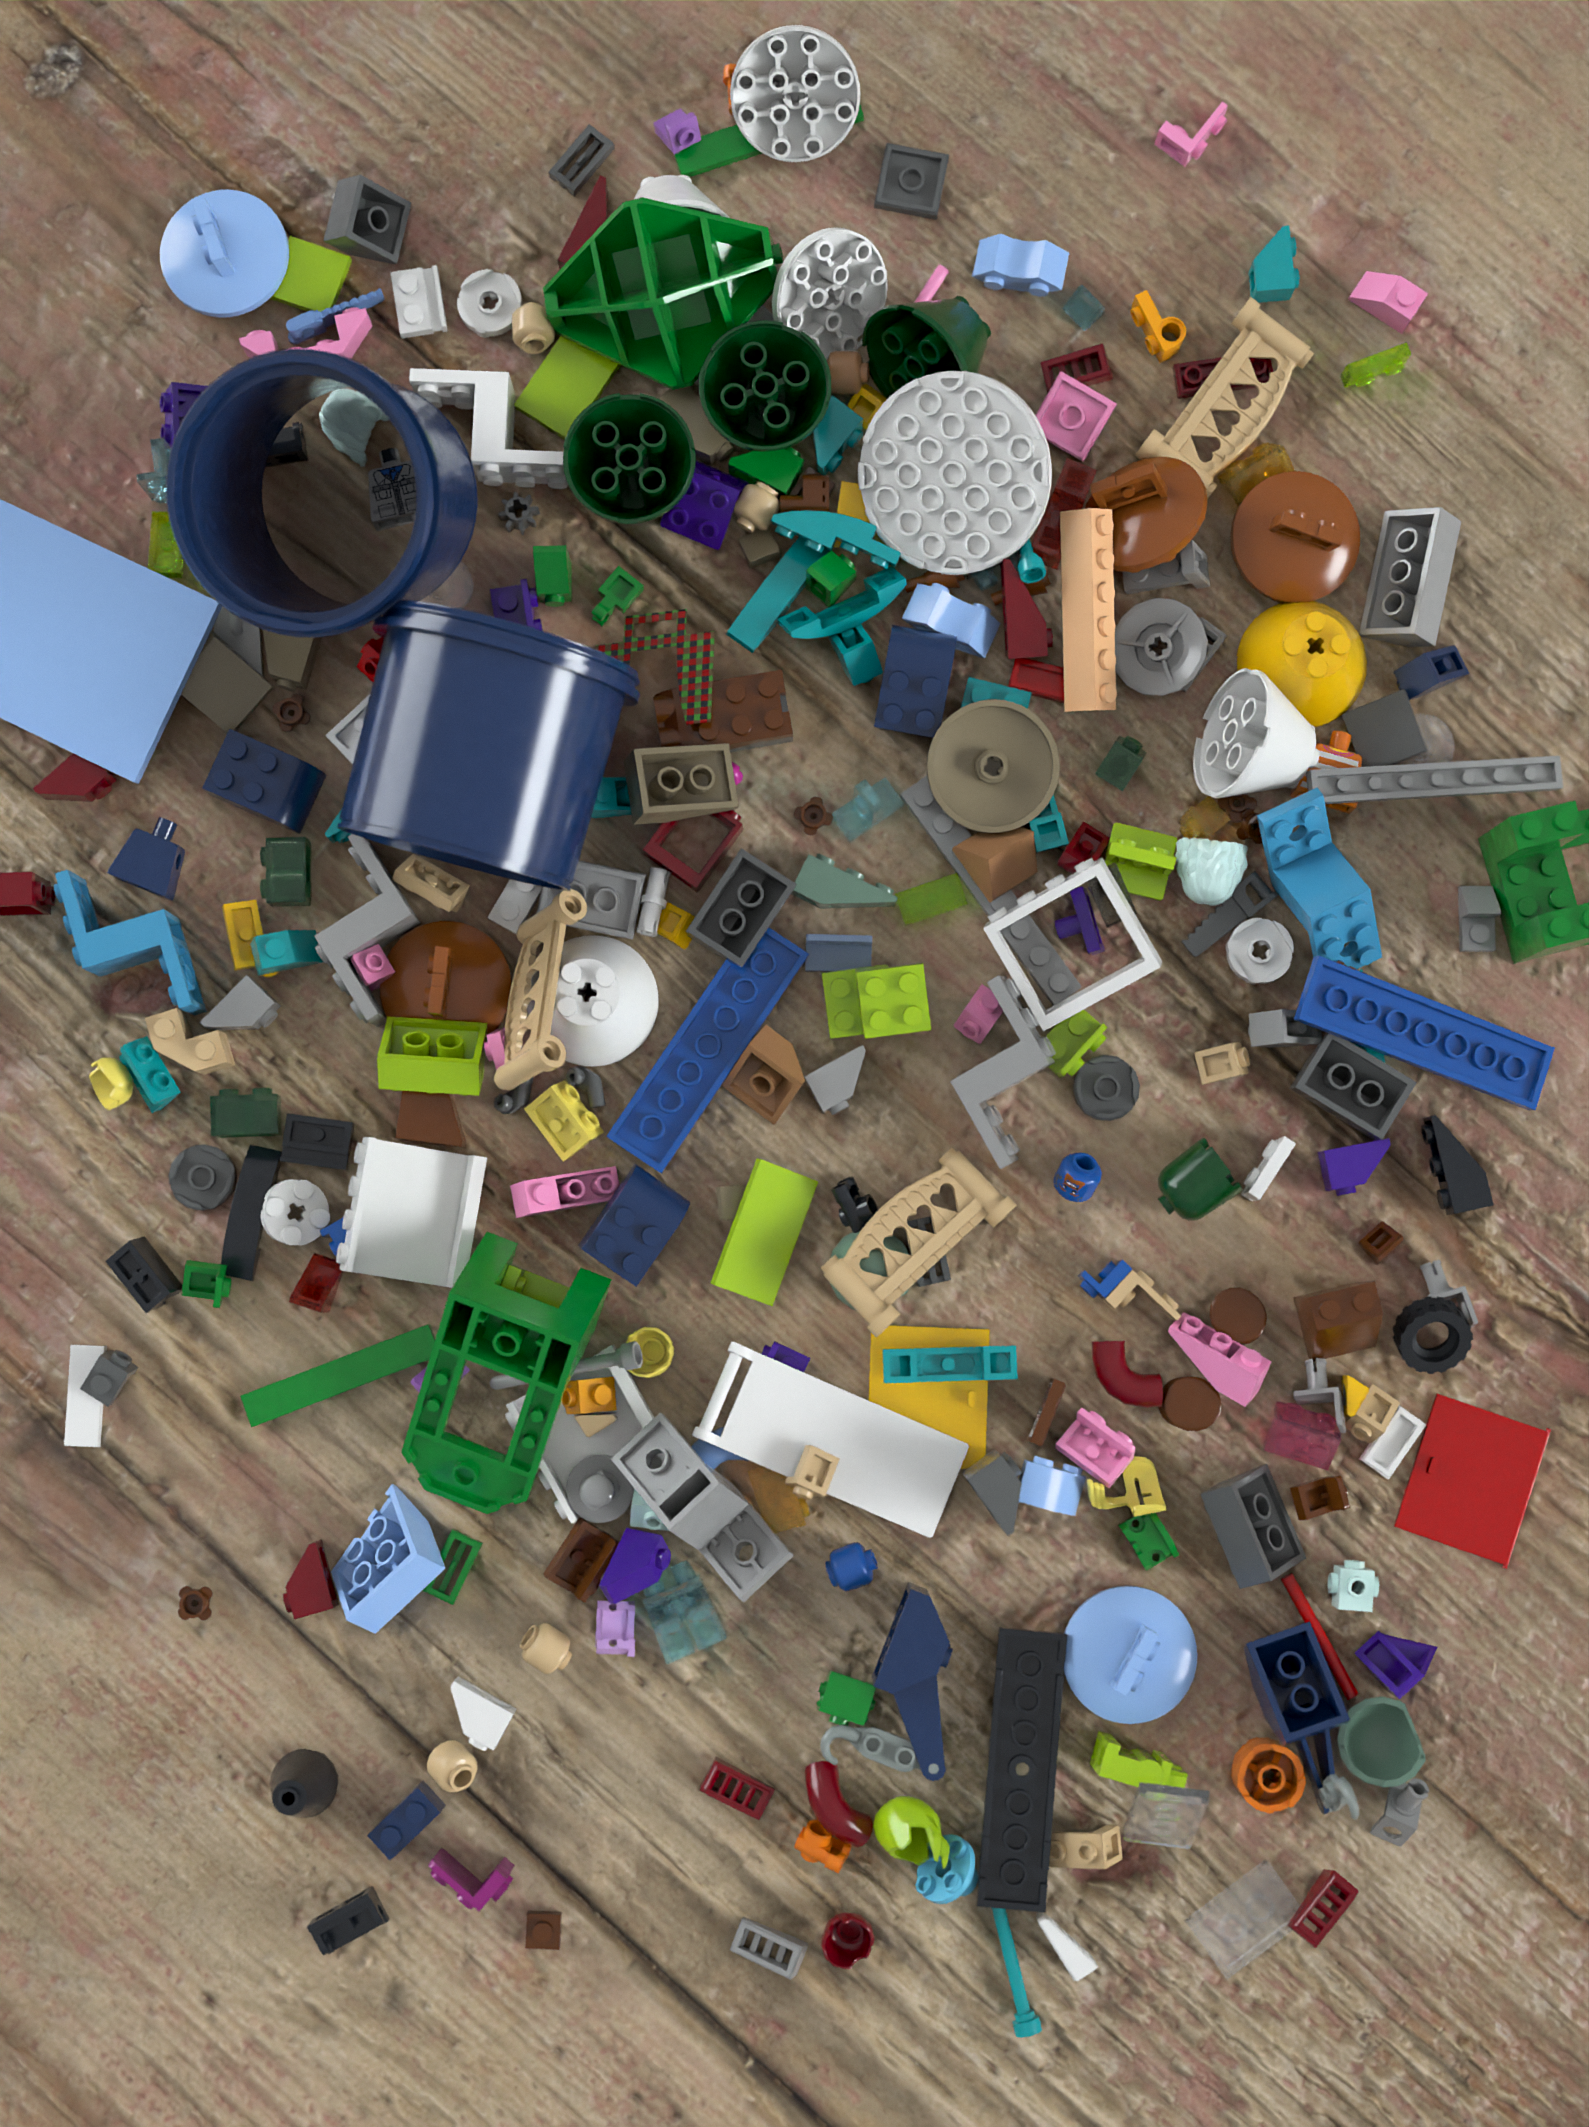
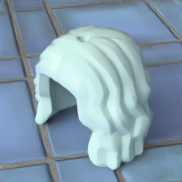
M347 388L332 391L319 412L323 432L332 441L334 447L339 452L347 454L351 460L360 464L361 467H364L367 462L364 451L371 435V430L375 426L376 421L379 419L388 421L389 418L366 396L358 391Z
M1183 837L1176 842V870L1182 880L1183 890L1189 899L1197 904L1211 906L1219 905L1228 900L1241 882L1243 873L1248 866L1246 858L1248 847L1241 843L1211 841L1205 838L1189 839L1188 837Z

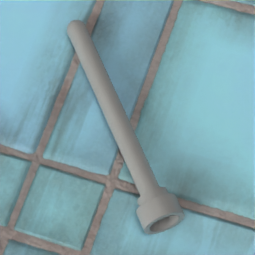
M636 1341L624 1343L614 1353L580 1359L573 1374L613 1366L625 1368V1370L641 1368L643 1355L640 1345ZM500 1375L491 1378L489 1384L492 1389L498 1390L528 1383L507 1375Z

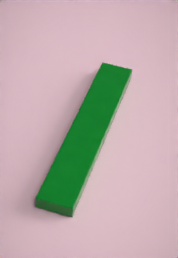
M860 104L854 124L864 121V114ZM734 125L701 136L700 141L674 154L680 175L692 177L763 153L752 146L743 136L739 127Z
M430 1324L241 1395L240 1398L251 1427L429 1360L435 1342Z

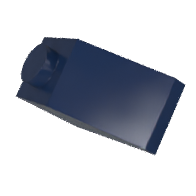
M1455 645L1426 652L1393 671L1397 678L1399 690L1405 689L1409 700L1427 695L1470 674Z

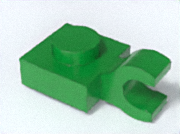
M618 565L598 589V594L603 599L592 610V620L602 627L609 620L615 608L624 614L642 593L644 585Z

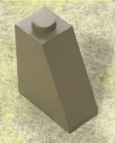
M689 386L676 390L669 388L658 398L676 410L687 424L694 441L696 460L712 466L717 460L720 462L724 461L733 452L735 444L726 440L713 428L703 411L700 397Z
M263 630L268 673L277 682L276 686L295 692L296 687L306 690L322 637H293Z

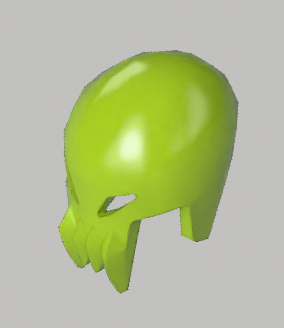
M898 1796L886 1802L875 1815L873 1824L876 1839L884 1850L893 1858L912 1862L920 1866L929 1859V1842L934 1860L938 1861L940 1856L943 1869L946 1868L949 1857V1844L942 1836L940 1819L934 1809L921 1799L911 1796Z

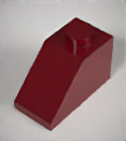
M73 753L38 783L33 790L46 800L93 802L95 799L99 800L105 797L112 790L111 785L117 780L107 769Z
M322 1539L308 1545L285 1586L287 1593L283 1594L284 1605L288 1613L292 1612L294 1620L330 1610L339 1605Z

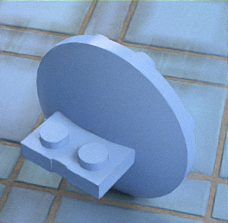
M238 190L211 191L187 202L171 218L163 234L160 247L161 268L170 289L186 306L198 313L211 317L239 316L263 305L279 288L286 274L289 262L287 234L277 215L259 198Z
M1117 1586L1100 1591L1079 1606L1066 1626L1064 1632L1067 1634L1064 1662L1066 1680L1079 1701L1090 1711L1106 1720L1122 1724H1138L1157 1719L1172 1710L1183 1699L1192 1684L1197 1666V1645L1192 1628L1176 1605L1153 1590L1138 1586Z

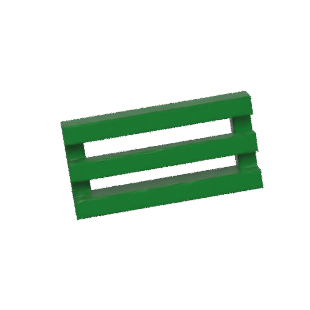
M454 1528L451 1529L440 1553L443 1563L455 1539L461 1541L439 1589L433 1588L437 1577L423 1589L424 1592L451 1605H454L483 1542L475 1540L467 1534H462ZM467 1545H470L472 1550L451 1594L448 1595L445 1591Z

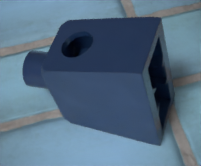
M159 817L152 834L137 828L133 830L107 873L118 880L173 901L185 855V849L171 842L177 824Z

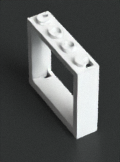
M1092 858L1085 862L1083 861L1074 867L1077 871L1067 878L1060 874L1045 883L1047 889L1035 894L1034 890L1019 897L1016 900L1018 905L1007 911L1005 907H1002L987 916L990 921L985 924L983 929L1043 1031L1161 967L1162 960L1103 858L1095 862ZM1097 877L1143 957L1056 1005L1045 1009L1000 930L1090 879Z

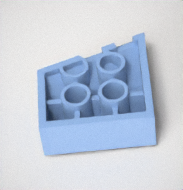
M391 1484L385 1494L389 1498L380 1511L374 1509L367 1520L370 1522V1525L362 1537L353 1539L331 1571L346 1620L374 1634L445 1569L428 1520L394 1484Z

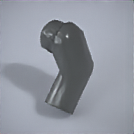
M534 1077L504 1095H497L494 1100L496 1110L502 1114H512L526 1106L530 1099Z

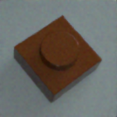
M528 1910L525 1948L559 1950L561 1947L562 1912Z

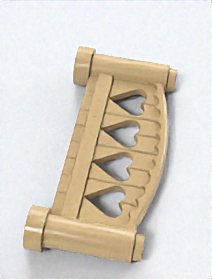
M1252 297L1248 299L1231 323L1232 326L1240 331V334L1170 430L1163 436L1153 429L1134 455L1139 460L1150 457H1171L1186 462L1196 470L1206 488L1207 499L1217 487V484L1213 482L1215 475L1235 461L1254 442L1271 419L1286 390L1293 369L1296 366L1303 369L1314 354L1310 350V346L1259 309L1261 304ZM1249 358L1273 359L1276 361L1277 370L1269 373V381L1267 383H1260L1257 380ZM1230 384L1253 385L1257 388L1258 396L1250 399V407L1243 410L1238 407ZM1211 410L1237 413L1239 421L1236 425H1231L1229 435L1222 436L1218 432ZM1191 437L1215 438L1219 441L1220 447L1217 451L1211 452L1212 458L1209 462H1202L1199 459Z
M576 890L562 891L552 900V904L521 923L517 930V938L523 945L514 972L507 1006L504 1038L505 1062L504 1065L497 1069L494 1075L495 1084L500 1089L511 1090L542 1071H553L566 1060V1049L563 1043L557 1037L550 1035L566 925L575 924L584 918L587 913L585 899ZM540 943H544L543 950L536 959V949ZM539 971V979L532 987V976L535 972ZM532 1000H535V1007L527 1017V1007ZM530 1029V1037L522 1047L523 1035L526 1030Z
M953 1147L939 1159L942 1165L940 1170L917 1180L900 1191L870 1218L851 1244L845 1257L839 1259L834 1255L820 1268L824 1272L823 1276L870 1324L867 1328L875 1337H878L901 1315L892 1304L974 1227L985 1219L994 1228L1017 1206L1009 1196L1004 1198L972 1163ZM943 1185L950 1186L954 1193L957 1212L934 1206L930 1201L931 1195L939 1194L940 1187ZM924 1206L928 1208L934 1233L910 1227L907 1223L908 1216L916 1215L918 1207ZM896 1228L904 1229L907 1234L911 1255L887 1249L883 1244L884 1238L892 1237L893 1231ZM871 1250L881 1251L887 1277L863 1271L860 1268V1260L868 1259Z

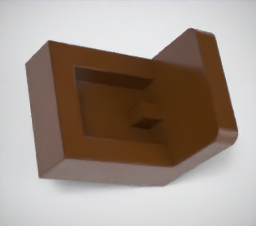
M1340 1475L1320 1477L1290 1488L1299 1521L1309 1520L1331 1511L1350 1508L1347 1489Z

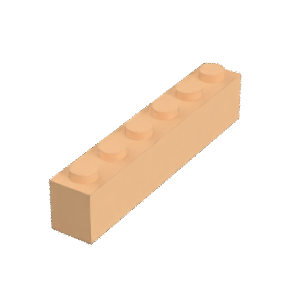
M1087 508L1060 512L1065 712L1116 710V625L1114 621V525L1112 509Z

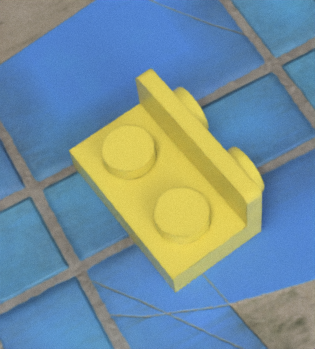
M565 1080L550 1086L524 1108L563 1162L570 1159L591 1140L604 1133L599 1126L598 1118L588 1111L580 1100L578 1091Z

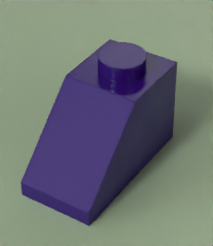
M1390 1138L1317 1152L1325 1191L1335 1190L1336 1196L1355 1193V1186L1367 1182L1390 1147Z
M626 1527L599 1584L609 1603L616 1604L659 1581L663 1570L668 1568L671 1560V1551L662 1535Z

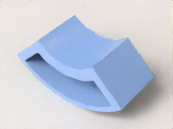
M997 234L979 241L972 277L983 281L984 286L992 290L1006 288L1044 297L1048 295V292L1062 290L1069 252L1047 240L1023 241L1003 234Z
M932 583L931 586L917 584L902 619L915 629L957 636L955 649L985 658L1001 624L991 615V609L979 603H974L973 605L966 603L949 594L950 590L941 584Z
M1035 1455L1033 1461L1024 1459L1022 1473L1019 1477L1022 1483L1019 1502L1075 1516L1086 1476L1082 1475L1083 1469L1063 1463L1062 1469L1053 1467L1054 1461Z

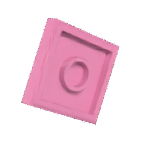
M1060 371L1035 416L1049 443L1084 462L1117 403Z

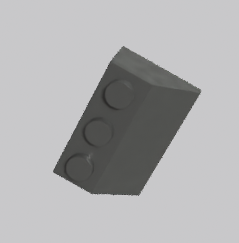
M741 848L686 930L687 935L714 954L742 968L797 884Z
M1327 1033L1308 1057L1289 1089L1371 1139L1382 1140L1417 1082L1348 1040Z
M993 1449L961 1473L999 1527L1007 1536H1010L1014 1533L1022 1485L1017 1476L1022 1472L1011 1456L1005 1452L1000 1454Z
M1267 1464L1220 1482L1200 1494L1205 1510L1209 1514L1217 1533L1218 1541L1222 1545L1230 1564L1231 1572L1240 1589L1270 1582L1306 1559V1555Z

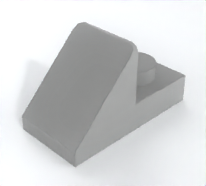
M1459 886V952L1495 951V917L1501 915V909L1493 886Z

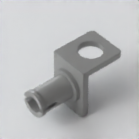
M1435 1260L1432 1264L1428 1262L1421 1265L1420 1269L1423 1272L1430 1292L1428 1297H1443L1444 1300L1456 1298L1470 1327H1474L1478 1320L1466 1287L1449 1288L1440 1260Z
M1316 1358L1317 1372L1313 1359L1306 1360L1308 1389L1293 1391V1397L1297 1405L1335 1402L1337 1427L1340 1433H1346L1343 1396L1339 1387H1328L1327 1360Z
M1415 1778L1410 1780L1408 1784L1403 1783L1400 1786L1389 1787L1384 1814L1371 1827L1370 1833L1392 1844L1402 1846L1417 1830L1422 1801L1429 1795L1426 1794L1429 1792L1427 1784L1421 1779ZM1388 1826L1394 1827L1402 1833L1397 1835L1390 1834L1383 1828Z

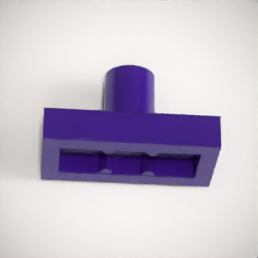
M1081 886L1071 890L1070 893L1076 914L1054 921L1060 940L1082 933L1088 954L1095 955L1105 952L1087 889Z

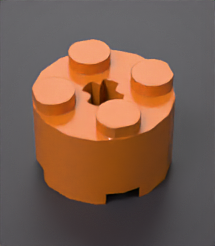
M1256 1737L1242 1745L1234 1756L1231 1766L1233 1784L1243 1799L1256 1810L1272 1814L1295 1806L1302 1797L1306 1785L1303 1766L1299 1757L1287 1746H1283L1280 1741L1268 1737ZM1271 1770L1274 1773V1777L1272 1779L1266 1777L1264 1780L1262 1777L1264 1771Z

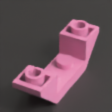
M348 308L342 311L341 314L334 315L340 340H322L316 346L304 349L326 351L352 359L372 327L366 308ZM255 330L248 333L246 337L239 338L240 345L250 358L272 351H279L277 341L271 331ZM292 347V348H289V349H303V348H302V347Z

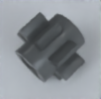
M515 491L513 498L508 501L506 499L501 500L505 511L499 512L498 515L500 520H508L506 523L508 532L515 528L524 535L525 529L529 526L537 527L533 516L540 514L538 506L530 507L533 501L530 494L524 499L519 497ZM517 509L523 510L522 517L520 518L515 516Z

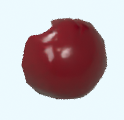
M842 1912L833 1916L827 1922L822 1934L821 1947L824 1958L832 1966L846 1970L852 1969L858 1960L867 1959L875 1940L872 1925L859 1913Z

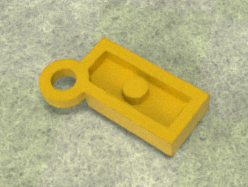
M257 900L223 904L222 909L234 971L254 968L255 962L250 943L255 936L263 935ZM279 972L265 974L261 976L273 977Z

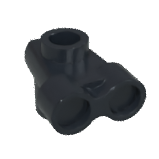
M851 1176L839 1181L837 1186L833 1187L831 1191L837 1204L839 1203L841 1207L839 1209V1217L845 1227L850 1226L853 1233H857L862 1230L870 1218L878 1211V1207L870 1194L860 1197L857 1183L854 1177Z

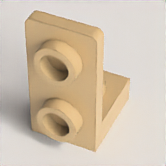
M1131 1270L1109 1295L1102 1299L1112 1309H1115L1118 1305L1124 1308L1136 1295L1133 1289L1137 1287L1170 1319L1178 1321L1181 1317L1176 1311L1179 1305L1166 1293L1160 1296L1151 1288L1155 1283L1141 1270L1137 1273Z
M1105 1825L1094 1832L1052 1831L1049 1867L1106 1869L1123 1860L1119 1825Z

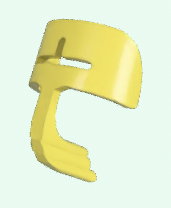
M1134 1456V1459L1122 1472L1126 1489L1125 1496L1107 1497L1105 1496V1489L1102 1483L1093 1482L1091 1479L1087 1480L1089 1500L1092 1506L1098 1509H1112L1127 1505L1131 1509L1133 1517L1167 1510L1155 1466L1148 1458ZM1135 1481L1139 1482L1142 1496L1151 1495L1143 1497V1505H1140Z

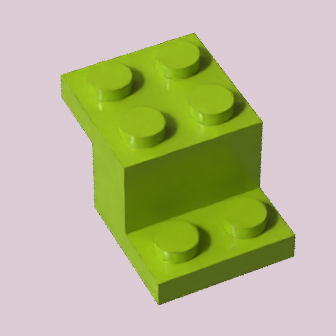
M923 963L894 967L882 964L821 972L830 1039L863 1035L865 1039L931 1030Z

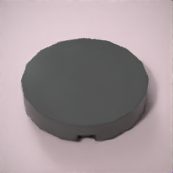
M1102 1055L1091 1058L1079 1069L1074 1078L1073 1094L1076 1104L1084 1114L1095 1120L1112 1121L1122 1118L1132 1110L1139 1098L1140 1084L1136 1072L1128 1063L1117 1056Z
M205 1144L195 1145L180 1152L172 1162L168 1175L169 1184L176 1200L187 1208L199 1211L215 1209L224 1204L234 1192L237 1181L236 1168L229 1155L217 1147Z

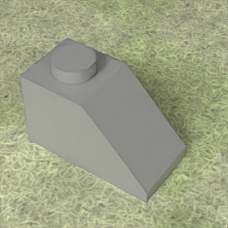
M246 975L200 1023L210 1030H258L261 1026L264 1028L269 1026L277 1018L278 1013L276 1011L281 1005L253 978Z
M1280 1009L1249 1014L1248 1033L1251 1047L1275 1048L1318 1045L1322 1040L1321 1030L1294 1020L1296 1010Z
M863 1045L804 1076L805 1082L823 1114L830 1111L832 1115H835L849 1107L847 1101L853 1096L866 1052Z

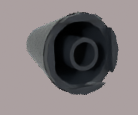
M297 1749L282 1757L274 1767L270 1779L274 1807L281 1814L296 1818H310L325 1811L333 1802L338 1786V1774L333 1762L325 1754L308 1749Z

